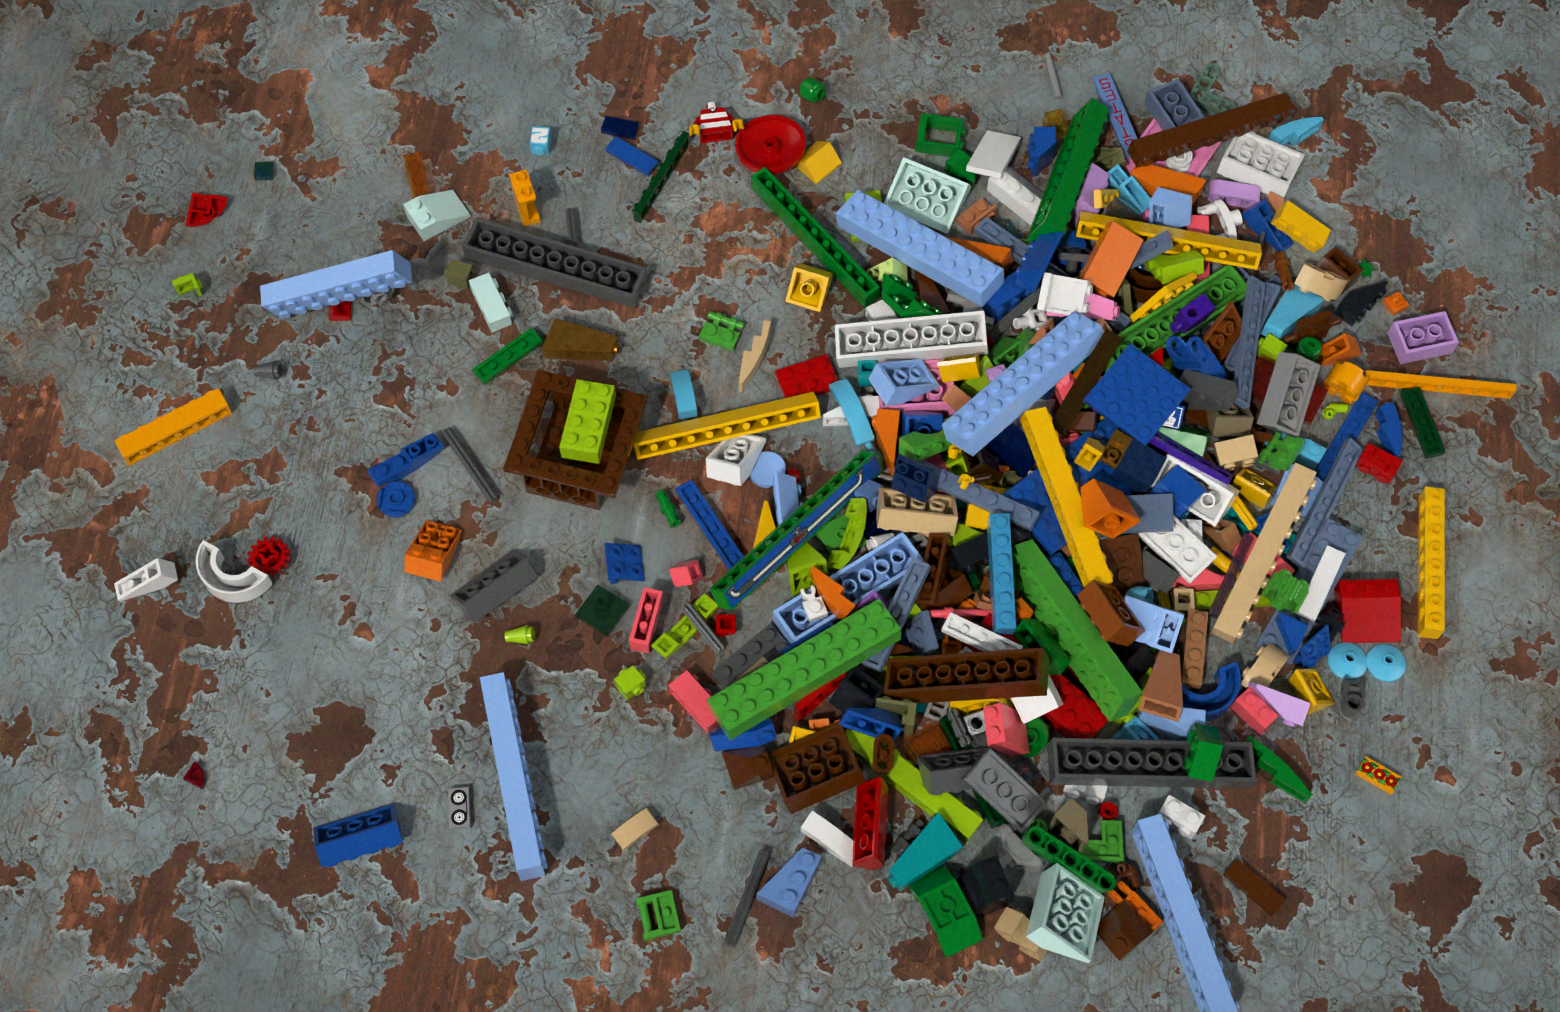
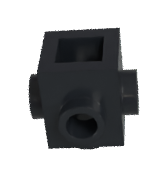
M1325 606L1323 613L1319 612L1315 620L1317 625L1314 634H1317L1328 624L1330 641L1333 642L1337 632L1341 633L1345 626V622H1343L1344 614L1336 608Z

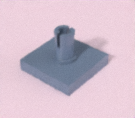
M928 610L921 611L904 624L910 648L913 650L912 656H928L939 648L937 640H943L945 637V633H940L942 627L933 629Z

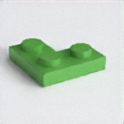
M1101 820V840H1088L1082 855L1092 862L1121 863L1124 861L1122 821Z

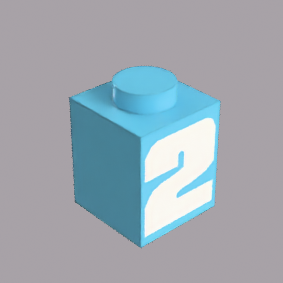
M532 126L530 138L531 154L538 156L549 155L551 144L550 127Z

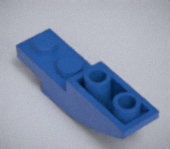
M431 433L401 448V453L369 468L368 475L377 487L391 480L399 481L426 464L444 446L436 435Z

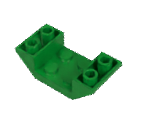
M887 273L883 274L882 300L900 317L911 318L942 315L943 312L935 306L930 308L931 305L924 300L919 302L914 299L917 293L912 289L914 286L909 282H901L902 279L895 274L892 276Z
M944 866L931 871L908 886L916 903H920L937 935L936 941L946 959L983 941L976 917L956 879Z

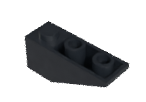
M1384 281L1349 293L1338 305L1334 314L1351 327L1356 322L1360 323L1366 315L1365 312L1367 310L1371 311L1376 305V299H1382L1386 294L1387 290L1385 288L1388 282Z

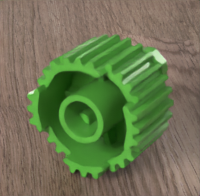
M1281 569L1279 573L1276 572L1271 576L1262 595L1269 599V604L1274 609H1278V611L1287 609L1288 611L1291 610V613L1296 614L1309 593V584L1303 579L1298 580L1296 577H1293L1288 570Z

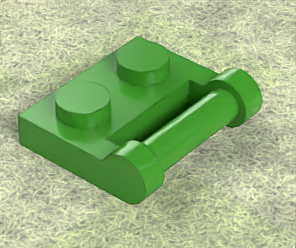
M672 890L640 897L635 900L636 906L640 910L644 928V941L681 932ZM650 903L654 905L659 928L657 930H652L647 907Z

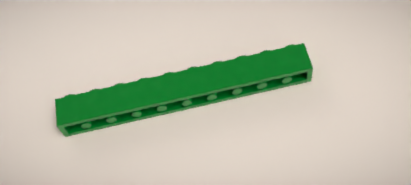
M765 167L751 176V189L820 262L833 273L838 281L864 308L879 299L880 287Z

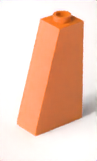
M1155 165L1134 167L1130 173V176L1136 179L1148 195L1153 196L1157 187L1191 195L1192 205L1203 191L1206 180L1203 178Z

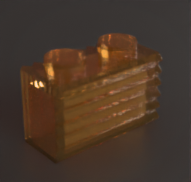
M937 724L934 726L927 725L917 736L913 734L904 740L902 750L907 758L919 767L917 762L918 755L944 752L949 749L950 742Z

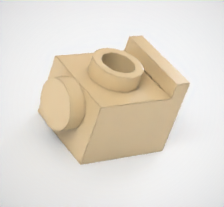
M1184 586L1174 588L1171 593L1172 610L1184 613V617L1188 609L1195 610L1194 589H1188Z

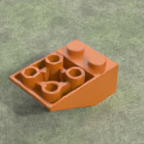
M426 520L405 553L404 572L441 582L451 564L462 529Z

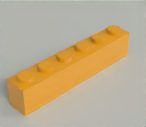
M219 388L208 391L197 399L189 401V403L173 409L164 416L155 418L154 421L146 425L139 426L128 434L121 435L114 441L124 460L130 466L231 415L232 412Z

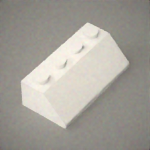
M1011 167L1006 168L1001 178L989 177L987 191L1031 226L1043 193Z
M1167 454V458L1151 488L1153 489L1164 476L1179 464L1207 490L1189 511L1213 526H1217L1232 506L1240 490Z

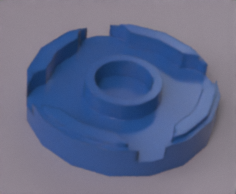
M401 481L387 483L386 486L379 490L377 495V505L380 511L392 518H399L409 514L416 503L413 489L407 483Z

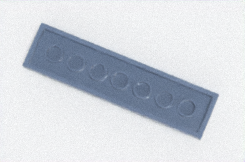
M1329 518L1316 539L1315 547L1305 567H1300L1295 575L1298 580L1303 579L1310 584L1327 545L1346 553L1320 612L1363 538ZM1276 609L1255 648L1260 649L1262 645L1266 647L1269 643H1272L1289 655L1275 621L1278 614H1286L1307 624L1308 628L1297 651L1285 662L1290 667L1315 622L1291 613V610L1284 609L1283 611H1278Z

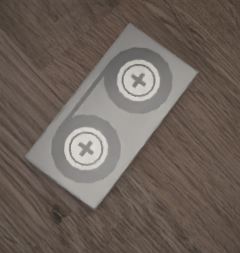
M469 787L449 788V829L471 828Z

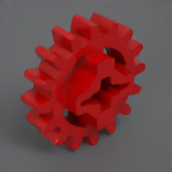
M265 536L263 542L256 540L258 545H251L253 551L247 553L250 557L247 561L250 567L252 566L267 575L271 574L274 578L276 572L281 575V569L288 568L286 563L291 562L289 558L291 552L281 538L276 541L274 536L270 540Z

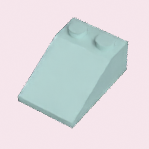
M453 190L421 195L403 204L407 218L423 241L471 217Z

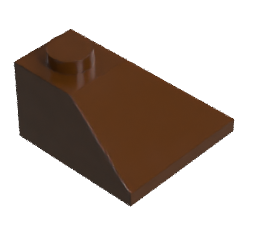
M763 745L730 749L722 752L734 790L773 778V769Z
M1125 900L1099 922L1097 931L1103 943L1119 961L1125 959L1153 933Z

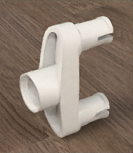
M1221 199L1213 200L1210 204L1197 207L1199 215L1207 216L1215 213L1218 216L1225 233L1215 236L1237 239L1235 226L1242 225L1243 223L1238 209L1229 211Z

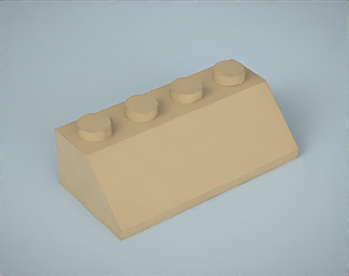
M879 487L876 512L877 528L921 534L941 533L954 537L958 521L955 497L935 494L923 503L897 490Z

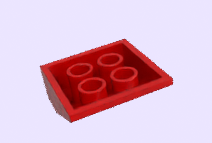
M1398 579L1338 581L1334 588L1336 609L1344 614L1343 622H1345V626L1340 633L1341 643L1401 642V596Z

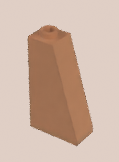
M1160 650L1142 694L1139 710L1179 722L1183 707L1180 655Z

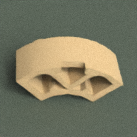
M1304 264L1294 284L1299 286L1298 289L1307 294L1310 291L1330 302L1331 299L1338 300L1348 280L1312 264Z
M1269 643L1266 647L1262 645L1256 654L1258 656L1256 662L1251 668L1247 666L1241 676L1244 679L1241 685L1248 689L1249 682L1268 687L1290 655L1272 643Z
M1006 907L994 927L995 930L1008 942L1011 941L1020 946L1019 950L1042 962L1048 950L1042 949L1026 937L1030 920L1022 910L1018 908L1013 910Z

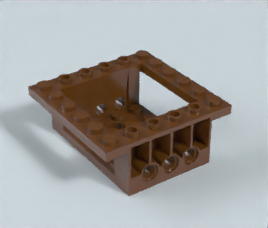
M538 369L503 470L504 472L523 476L526 493L600 510L604 496L616 498L648 401V395L615 388L616 398L599 464L561 458L559 447L577 378ZM549 393H551L554 410L537 458L530 457L528 453ZM576 463L579 465V467L575 468L571 467L570 465Z

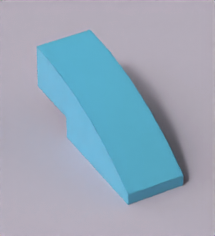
M1310 117L1288 122L1272 130L1268 139L1281 145H1286L1290 142L1295 147L1319 131L1324 118Z
M1118 164L1107 172L1109 173L1107 180L1109 184L1107 187L1109 189H1118L1119 199L1140 214L1149 208L1151 198L1133 176L1128 177Z
M688 369L670 372L679 419L697 416V407Z

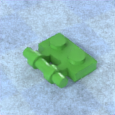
M710 311L708 318L714 320L713 324L705 322L699 335V340L734 351L740 338V333L736 332L735 329L742 330L745 323L738 321V318H729L723 316V313ZM720 323L729 325L728 329L719 326Z
M1275 432L1272 441H1267L1268 445L1260 452L1258 463L1264 465L1266 461H1270L1271 468L1288 471L1305 442L1303 438L1286 435L1282 441L1280 440L1281 434ZM1276 448L1277 451L1272 453L1273 449Z

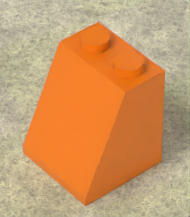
M1094 478L1080 487L1084 527L1114 539L1140 522L1139 516L1121 490Z

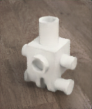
M1032 306L1021 317L1014 318L1013 326L1015 329L1023 328L1024 330L1027 328L1037 333L1050 317L1046 316V311L1033 309Z

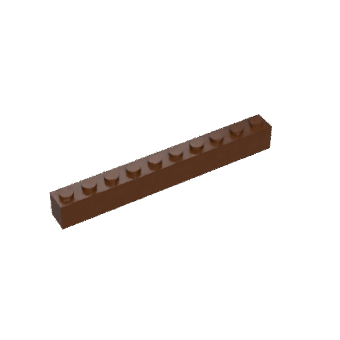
M1285 92L1132 140L1127 152L1137 168L1146 167L1154 162H1162L1173 156L1178 157L1189 151L1194 152L1201 147H1209L1220 141L1225 142L1236 136L1241 137L1246 133L1256 132L1264 127H1272L1280 122H1288L1296 108Z

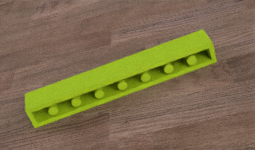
M847 728L845 732L857 760L874 772L872 763L875 738ZM881 744L880 747L886 749L887 745ZM894 748L892 771L887 775L878 776L932 818L940 813L954 835L967 844L982 826L983 819L980 813L974 809L970 810L965 806V802L962 799L953 797L949 792L938 796L930 795L923 786L921 774L916 768L917 766L911 760L902 758L900 752ZM880 763L879 767L885 768L886 765L884 763Z

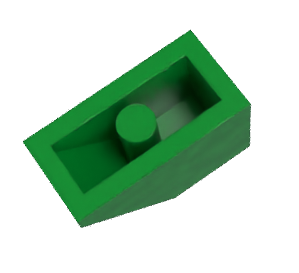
M959 148L945 162L944 172L953 178L968 183L971 186L970 191L974 189L975 173L966 171L971 156Z

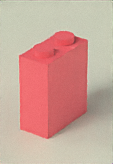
M1001 702L983 708L988 747L1010 757L1030 753L1026 723L1023 724L1017 710Z

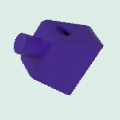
M1203 293L1182 308L1174 317L1169 327L1173 333L1181 331L1183 334H1186L1205 322L1216 307Z

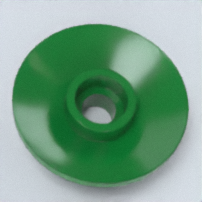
M1038 718L1026 723L1030 753L1023 754L1022 756L1024 757L1037 756L1048 744L1049 730L1046 724Z

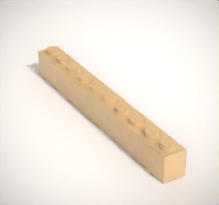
M1298 463L1294 464L1214 625L1212 634L1231 643H1234L1236 638H1241L1244 628L1241 626L1244 621H1249L1253 613L1250 611L1252 604L1256 606L1261 597L1258 592L1260 588H1265L1269 580L1266 575L1268 571L1273 572L1277 561H1274L1276 555L1281 556L1285 545L1282 543L1285 538L1289 539L1293 528H1290L1292 522L1297 523L1301 512L1298 511L1300 506L1305 507L1309 496L1306 494L1309 489L1313 490L1317 482L1314 479L1317 472Z

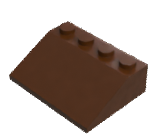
M839 723L767 754L783 801L791 814L866 782L846 732Z

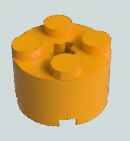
M1337 361L1324 381L1325 392L1331 396L1337 395L1341 397V400L1346 404H1352L1353 401H1357L1369 382V377L1366 376L1365 378L1363 375L1364 371L1358 366L1346 361L1343 364H1339L1340 361Z

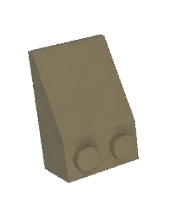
M1233 403L1229 411L1206 410L1208 427L1212 436L1239 438L1250 435L1254 419L1250 408L1243 409Z

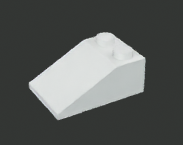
M749 434L722 440L706 457L707 477L741 486L750 476L766 443V438Z

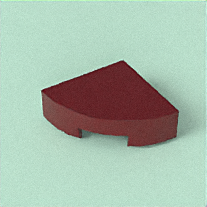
M193 762L183 779L203 789L205 784L204 771L199 764Z

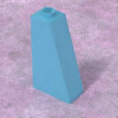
M1294 284L1293 290L1288 291L1287 288V292L1284 293L1270 315L1261 334L1267 336L1270 333L1281 340L1282 336H1286L1294 331L1296 322L1299 319L1315 315L1319 311L1324 298L1310 291L1308 294L1298 289L1299 286Z

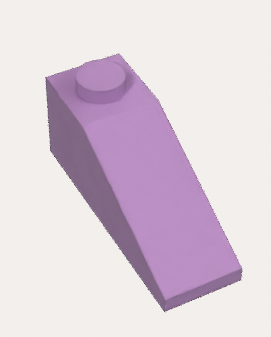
M1249 682L1248 686L1279 715L1278 718L1283 719V724L1295 727V724L1303 726L1311 703L1263 685Z

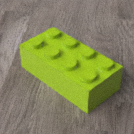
M576 380L559 447L561 458L596 464L600 463L616 398L614 385Z

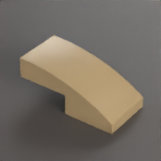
M645 808L611 834L620 847L626 850L640 837H645L659 823L648 808Z

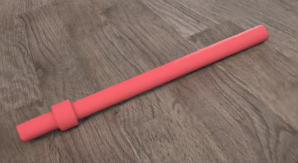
M944 607L943 610H929L930 618L943 617L947 619L950 612L960 617H983L988 614L992 616L991 610L953 609L952 607Z

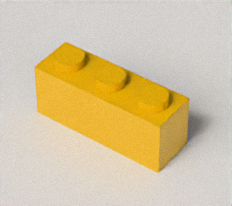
M1289 200L1278 207L1271 221V224L1278 230L1284 232L1313 253L1324 247L1331 231Z

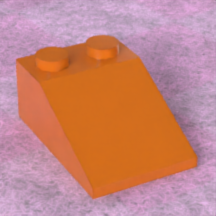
M877 408V415H873L872 419L873 435H876V443L883 455L890 476H894L900 431V410Z

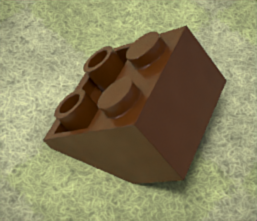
M1337 247L1327 253L1316 265L1318 268L1333 272L1348 280L1341 295L1358 281L1363 271Z

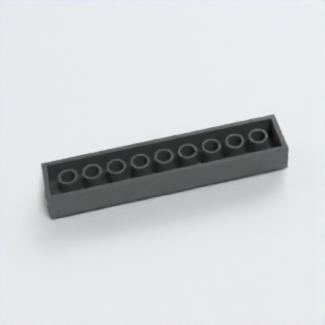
M475 218L462 246L465 259L634 309L647 281L646 267L479 218Z
M1052 738L1047 745L1050 785L1249 789L1256 782L1252 742H1223L1224 746L1213 782L1188 777L1187 771L1184 769L1186 756L1189 757L1190 754L1188 741Z

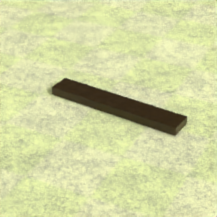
M1107 329L1104 331L1052 419V424L1058 434L1064 437L1084 405L1083 400L1098 382L1121 343L1122 337Z

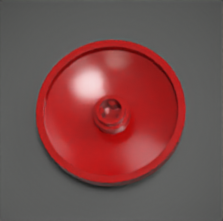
M780 115L760 116L746 123L744 129H740L735 140L736 154L742 165L755 173L764 167L772 175L783 173L795 167L803 158L806 151L805 134L798 123L790 118Z

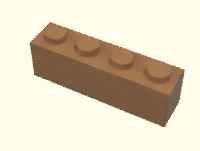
M1188 609L1184 617L1187 620L1183 626L1180 659L1181 682L1188 690L1197 694L1202 686L1208 612Z

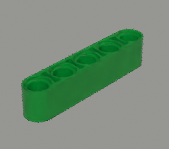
M1032 827L1023 833L1022 842L1028 849L1053 865L1056 863L1060 864L1100 894L1113 890L1116 880L1111 873L1042 828ZM1030 833L1036 835L1037 842L1031 840ZM1048 844L1054 847V854L1048 851ZM1066 856H1069L1071 858L1072 865H1068L1066 863ZM1083 867L1089 870V877L1084 875ZM1101 878L1106 881V883H1107V887H1106V888H1104V887L1101 885V883H1100Z

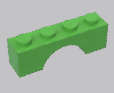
M943 430L934 434H923L914 431L899 438V454L919 462L948 450L952 443L946 440Z

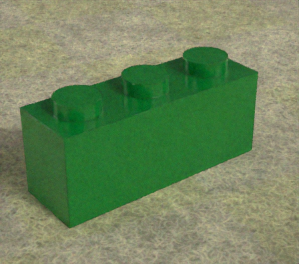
M1023 618L1016 627L1013 634L1025 649L1044 648L1050 659L1049 675H1061L1072 660L1039 619Z

